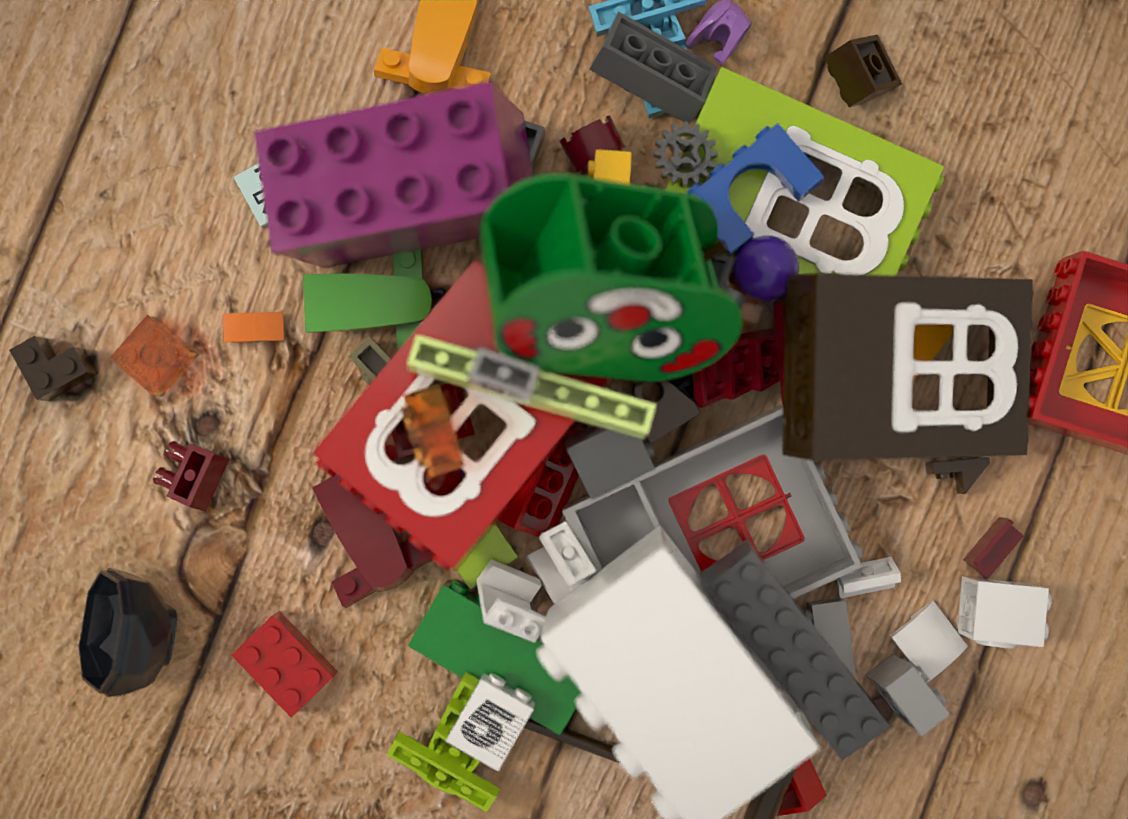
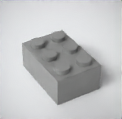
M891 654L866 674L899 719L920 736L925 735L950 715L944 707L948 703L937 689L934 690L929 684L927 685L926 682L930 679L920 666H915L911 661L908 662L905 657L900 659Z

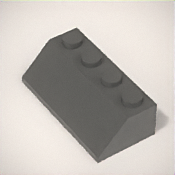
M618 11L589 70L667 112L674 118L683 122L688 121L690 125L706 101L718 67Z

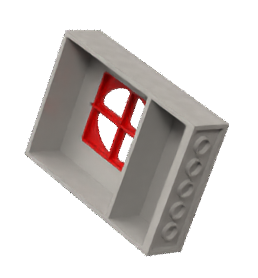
M778 405L653 464L655 469L593 499L587 494L564 505L562 509L571 531L596 569V573L659 525H661L698 575L717 562V560L702 553L699 548L700 541L727 528H736L742 542L745 540L750 542L793 599L862 567L859 560L863 557L862 552L856 541L853 542L847 535V532L851 531L844 515H840L834 507L838 505V501L832 489H828L822 481L826 476L820 463L782 455L783 405ZM732 474L756 475L769 481L775 488V494L741 510L737 507L726 484V478ZM709 484H714L725 503L728 516L703 529L692 531L688 523L691 507L699 493ZM781 505L786 514L783 530L776 542L767 551L759 552L746 527V521L768 509Z

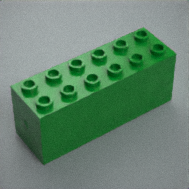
M454 579L452 582L447 580L442 585L407 646L463 678L465 672L479 680L483 673L489 676L492 673L506 681L505 685L511 689L516 690L519 688L526 691L532 696L531 700L535 702L534 709L529 718L560 735L577 707L575 699L582 695L578 685L569 674L560 681H557L544 667L537 654V650L544 646L541 635L534 643L484 623L479 594L475 596L468 592L469 587L457 579Z

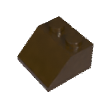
M878 34L849 40L824 57L828 64V72L835 79L840 89V96L849 108L864 104L902 85Z

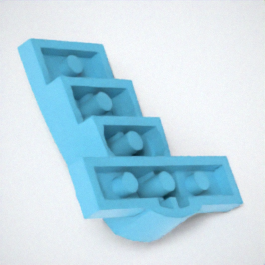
M608 0L589 6V13L597 37L607 34L619 11L687 50L685 36L675 14L706 5V0ZM643 100L648 118L667 113Z

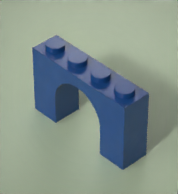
M779 123L772 128L769 126L763 128L755 136L757 141L749 147L746 145L740 147L732 155L734 159L726 166L723 163L718 165L709 174L711 178L703 185L698 182L687 192L704 199L713 208L718 222L716 242L722 239L726 242L728 250L725 253L730 257L735 255L746 242L754 237L752 230L735 212L729 200V188L738 176L751 170L767 171L776 176L798 202L817 188L824 179L821 172Z

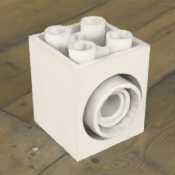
M962 576L957 632L975 640L978 644L999 648H1017V645L1044 647V640L1048 638L1049 627L1046 623V614L1051 607L1049 588L1024 582Z

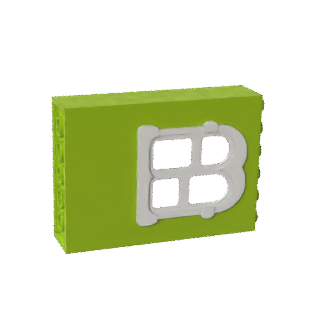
M723 67L720 68L696 121V124H700L699 132L702 134L708 130L707 140L716 141L715 146L711 150L717 151L718 155L717 158L710 159L716 164L714 169L722 163L725 166L734 159L732 155L743 145L749 147L757 141L755 136L766 126L772 128L779 123L804 153L831 164L842 171L841 178L829 201H824L811 194H808L799 201V203L808 207L809 213L799 236L795 239L776 232L767 226V220L779 196H785L798 202L776 176L763 170L747 171L738 176L729 188L730 203L735 212L754 233L753 238L769 235L786 241L797 254L799 274L896 275L898 270L902 271L909 259V255L906 254L910 244H915L921 232V229L917 228L921 218L925 219L931 210L933 203L929 202L932 193H937L943 183L944 176H941L944 169L943 165ZM703 147L698 151V156L702 159V163L705 159ZM689 150L685 153L683 152L680 158L688 157L690 159L691 152ZM706 168L709 174L713 171ZM679 169V170H678V172H682V173H690V172H691L689 169ZM699 176V182L703 185L711 177L708 176L707 179ZM855 177H860L873 183L882 193V207L873 216H858L842 207L843 200ZM670 179L666 190L687 193L694 184L692 180H689L686 188H684L681 180H677L675 185H671ZM822 215H828L846 223L860 232L864 245L862 252L857 258L849 261L839 260L810 246V238Z

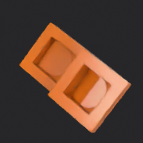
M283 312L222 314L223 343L284 341Z

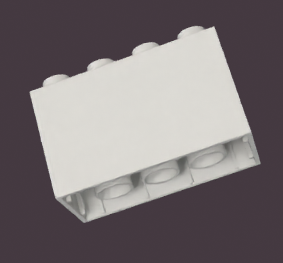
M661 525L548 609L541 635L544 646L537 650L542 664L557 681H560L568 674L572 677L582 695L575 699L576 705L587 722L595 730L600 729L607 723L615 732L620 742L613 748L617 759L626 772L634 779L644 772L647 773L657 789V792L651 796L652 801L663 819H723L820 749L805 713L706 591L698 573Z

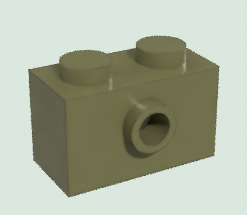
M371 337L349 356L364 372L361 377L368 385L371 384L392 359Z

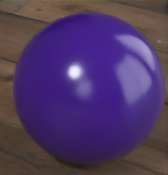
M769 235L755 237L746 242L738 251L733 266L734 277L738 286L746 295L761 301L778 299L786 294L788 275L799 274L797 254L781 238Z

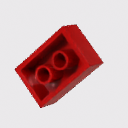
M280 611L273 614L231 655L291 718L338 673L327 659Z

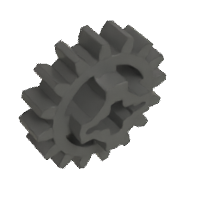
M684 121L683 128L681 129L674 123L672 124L671 133L665 129L662 131L664 140H656L655 145L661 150L653 152V157L660 159L655 163V168L664 169L661 175L663 179L668 176L672 177L671 185H675L677 180L682 181L684 188H686L689 180H692V183L695 185L699 182V176L704 179L708 178L709 173L706 168L714 170L716 164L710 159L717 158L718 152L711 150L715 146L716 141H708L709 131L706 130L701 134L699 132L700 124L698 123L693 129L689 128L688 121ZM688 136L692 137V139H681L680 137ZM667 146L673 153V157L669 162H667L665 153ZM701 147H703L705 153L703 163L701 162L702 159L698 156V151ZM689 150L691 152L690 159L688 157L683 159L679 157L681 151L685 153ZM679 169H689L691 172H690V173H682V172H678V170H679Z

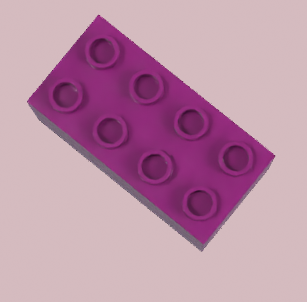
M491 81L253 131L272 253L323 268L480 238L481 221L490 205L509 188L533 178L524 115Z

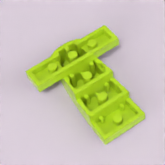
M465 672L434 732L429 747L422 745L414 738L399 731L386 756L418 773L424 781L433 787L452 795L455 794L487 812L496 799L500 788L472 773L480 762L478 759L446 742L451 729L456 724L480 681Z

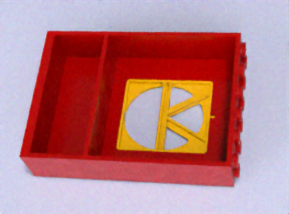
M1082 250L1059 260L1054 270V276L1056 277L1054 287H1051L1047 293V310L1038 322L1037 329L1040 331L1038 339L1031 346L1028 424L1128 455V410L1117 409L1128 375V332L1121 351L1101 329L1102 325L1108 323H1128V264ZM1090 334L1117 364L1078 372L1076 366L1077 353L1085 337ZM1114 377L1105 404L1093 398L1084 388V383Z

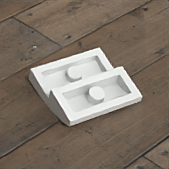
M933 600L910 616V621L890 635L907 660L913 662L915 666H920L929 677V681L948 667L968 647Z

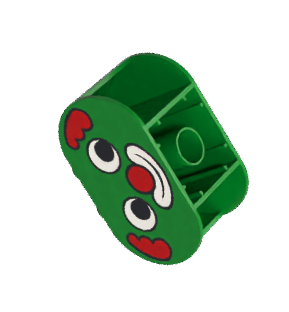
M547 174L527 179L509 188L490 205L483 216L479 230L494 340L503 356L540 368L539 371L638 381H661L691 374L715 362L733 346L741 332L743 318L738 302L729 293L718 288L712 260L710 259L705 263L702 260L700 251L716 242L718 222L710 204L696 195L570 174Z

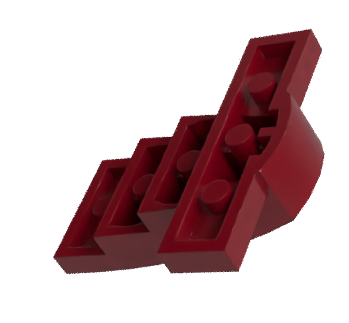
M785 298L773 302L775 328L739 334L733 346L722 357L692 373L696 406L705 408L724 398L734 400L751 390L761 392L779 381L783 405Z
M336 474L334 478L330 477L312 487L337 537L357 567L331 581L341 605L344 608H348L375 592L388 591L400 586L410 578L416 569L433 561L432 557L435 554L429 549L424 553L408 539L402 542L399 532L385 521L388 515L383 511L379 515L361 502L365 496L360 492L357 496L350 493L338 483L342 477Z

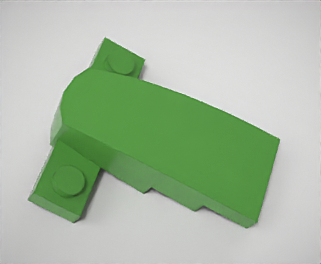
M422 249L393 255L394 276L377 274H303L305 332H346L396 327L398 352L430 314L432 298L430 289L423 279Z

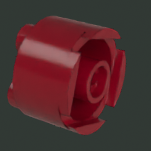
M610 115L606 116V123L604 124L599 119L571 133L572 137H570L569 142L566 141L565 137L559 141L573 171H579L581 176L588 173L589 160L595 161L596 150L622 151L625 148Z

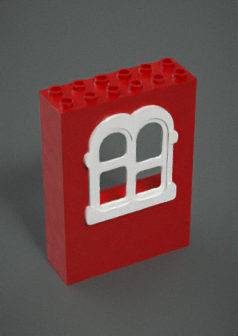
M476 260L467 268L312 452L318 458L315 463L333 478L336 474L342 477L338 482L355 496L359 492L365 497L361 502L378 515L382 511L386 513L388 517L385 521L401 534L404 530L408 531L411 534L408 540L424 553L427 549L431 550L435 554L432 560L446 571L450 568L457 571L579 422L575 419L465 387L463 388L468 391V397L449 419L443 418L422 401V394L434 381V378L408 371L407 364L416 334L478 352L480 347L502 355L494 340L484 266ZM543 371L602 389H606L613 379ZM484 404L507 423V428L479 462H473L451 444L450 438L476 406ZM414 410L436 427L437 435L415 461L407 465H396L386 457L384 441L408 411ZM439 453L445 454L467 474L465 480L456 491L445 497H436L428 493L422 481L424 470Z

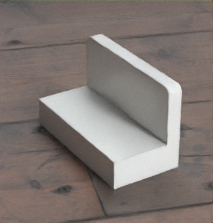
M892 557L861 563V568L838 578L837 587L840 598H846L894 588L895 583L901 582V575Z

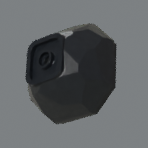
M108 568L107 570H100L87 592L78 645L81 676L84 682L96 692L104 694L106 697L123 696L154 683L162 667L169 665L171 661L178 620L177 612L174 608L164 603L163 597L150 582L134 574Z

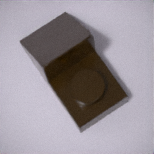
M990 457L926 462V474H935L936 479L953 478L954 472L957 494H965L990 464Z

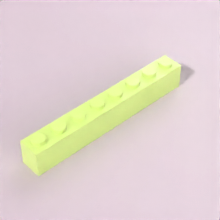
M416 334L407 364L408 371L640 439H644L649 433L656 404L543 371H539L529 402L526 404L468 384V377L477 352Z

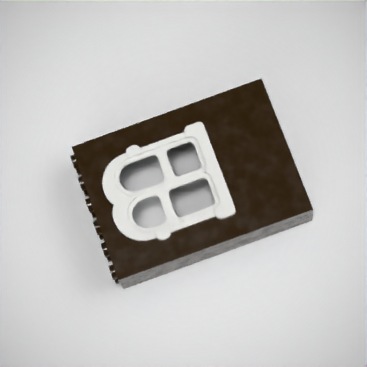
M826 273L788 275L785 297L782 455L811 461L1027 455L1029 441L1028 415L1033 279ZM918 323L954 325L953 360L915 361L913 358L914 326ZM970 324L989 326L988 360L981 362L967 360V328ZM915 374L940 375L939 409L937 411H914L912 409V378ZM985 374L988 376L986 409L980 411H955L953 409L954 375Z

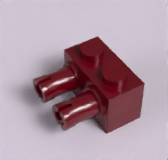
M176 441L170 442L167 447L175 450V452L166 450L165 457L181 463L179 469L175 474L164 467L158 468L155 473L163 476V478L154 476L153 483L169 489L166 497L188 507L206 511L230 459L191 443L187 448Z

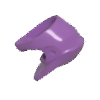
M720 0L706 12L702 21L686 40V46L691 49L699 42L705 40L707 42L718 41L722 45V51L716 52L714 59L717 63L723 65L742 41L752 22L743 9L732 0Z

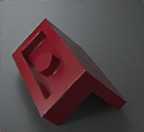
M999 517L963 559L985 579H988L1024 537L1023 534L1012 526L1013 521L1009 518Z

